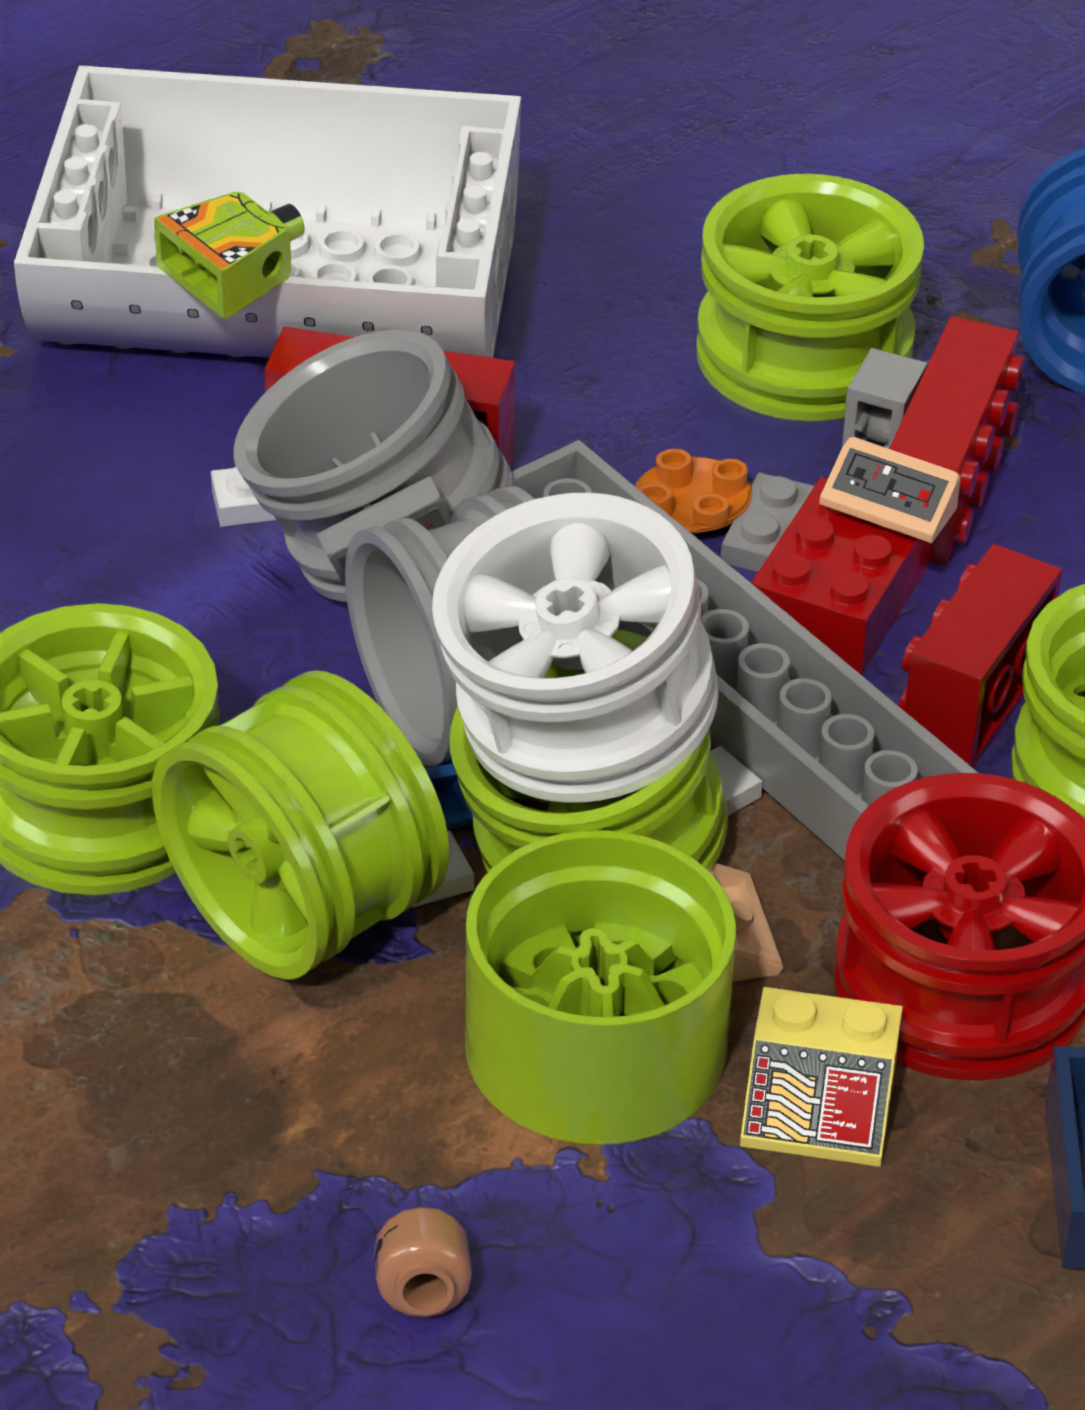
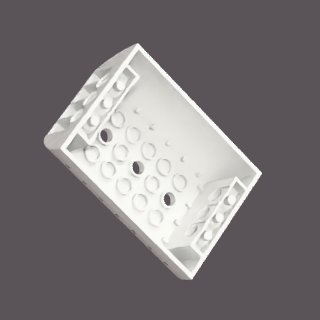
M79 65L14 261L18 298L25 325L34 340L58 342L65 345L77 343L114 346L120 349L145 348L170 350L176 353L199 352L226 354L232 357L253 356L270 358L283 326L351 337L383 330L404 329L427 334L444 351L493 358L514 239L521 96ZM232 192L246 194L268 212L285 204H292L303 218L305 232L303 236L291 241L292 272L289 278L225 320L157 267L154 218L159 215Z

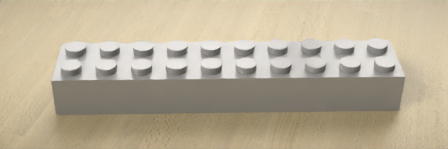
M580 440L511 471L513 486L525 490L534 499L566 493H600L619 496L649 507L676 528L686 542L692 557L701 600L700 621L709 638L718 680L717 708L709 727L711 743L716 748L722 746L763 781L762 788L843 860H845L847 840L856 820L872 802L883 794L905 783L924 777L951 773H978ZM620 621L618 630L637 633L645 637H649L655 630L645 624Z

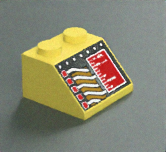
M763 987L754 1035L740 1147L881 1167L896 1065L902 1006Z

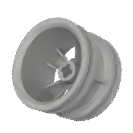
M393 329L360 335L333 345L307 359L279 379L256 402L241 424L234 443L233 456L239 473L249 485L258 503L263 509L274 515L285 532L287 548L300 566L309 584L321 595L347 602L346 586L343 585L317 536L319 532L428 476L433 480L451 517L455 507L461 500L478 494L487 495L492 490L513 485L509 464L498 449L497 443L488 428L473 413L464 397L463 385L454 369L450 366L449 360L442 348L432 337L413 330Z
M513 485L504 486L490 491L487 495L478 494L461 500L453 511L450 524L427 530L413 519L400 518L386 523L382 528L370 527L356 532L349 542L345 561L346 596L353 634L364 671L378 705L402 731L425 766H437L452 759L449 742L450 728L458 706L456 681L447 668L433 620L432 598L436 581L446 560L454 549L477 527L507 509L534 500L528 492L520 487Z

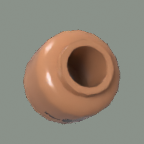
M426 1207L404 1210L387 1220L378 1232L374 1249L376 1281L381 1297L392 1309L411 1317L428 1318L442 1315L458 1306L468 1293L472 1277L470 1248L464 1228L453 1216L439 1209Z

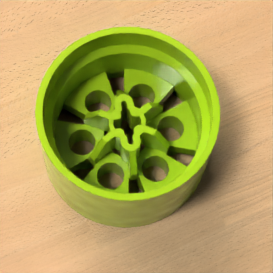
M608 830L575 831L546 837L515 850L490 869L473 893L466 918L465 1049L468 1066L474 1081L494 1107L517 1124L541 1135L566 1142L606 1145L637 1141L665 1132L688 1119L707 1102L717 1088L726 1064L736 940L734 911L728 896L716 878L691 856L664 842L633 833Z

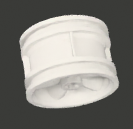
M566 493L542 497L519 504L492 517L471 532L446 560L436 581L432 598L434 625L447 668L456 681L458 708L470 747L477 760L494 778L504 785L534 798L566 803L600 801L619 797L646 787L676 768L698 747L706 735L716 712L718 680L709 638L700 621L701 600L690 551L676 528L659 513L638 502L608 494ZM620 621L639 622L655 629L633 651L616 639L611 638L617 631ZM551 662L557 667L566 670L584 669L585 672L584 674L569 677L544 678Z

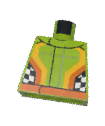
M232 192L154 218L157 267L225 320L289 278L292 272L291 241L304 235V221L300 212L292 204H285L268 212L242 192Z

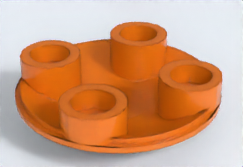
M675 448L660 452L656 456V466L643 474L635 485L637 489L690 533L712 531L733 523L735 519L747 510L752 500V488L748 480V468L745 463L737 459L719 461L711 458L691 457L687 451Z

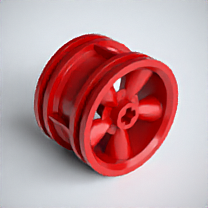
M951 773L924 777L898 786L872 802L856 820L846 844L842 881V903L845 913L840 921L837 932L833 972L836 997L902 1006L896 1063L921 1073L955 1080H993L1019 1075L1051 1061L1053 1047H1068L1076 1039L1085 1024V819L1071 806L1040 788L1011 778L979 773ZM934 917L939 921L941 932L948 939L947 945L926 938L912 931L911 928ZM1012 925L1034 943L1011 949L996 950L993 941L997 938L1000 930Z

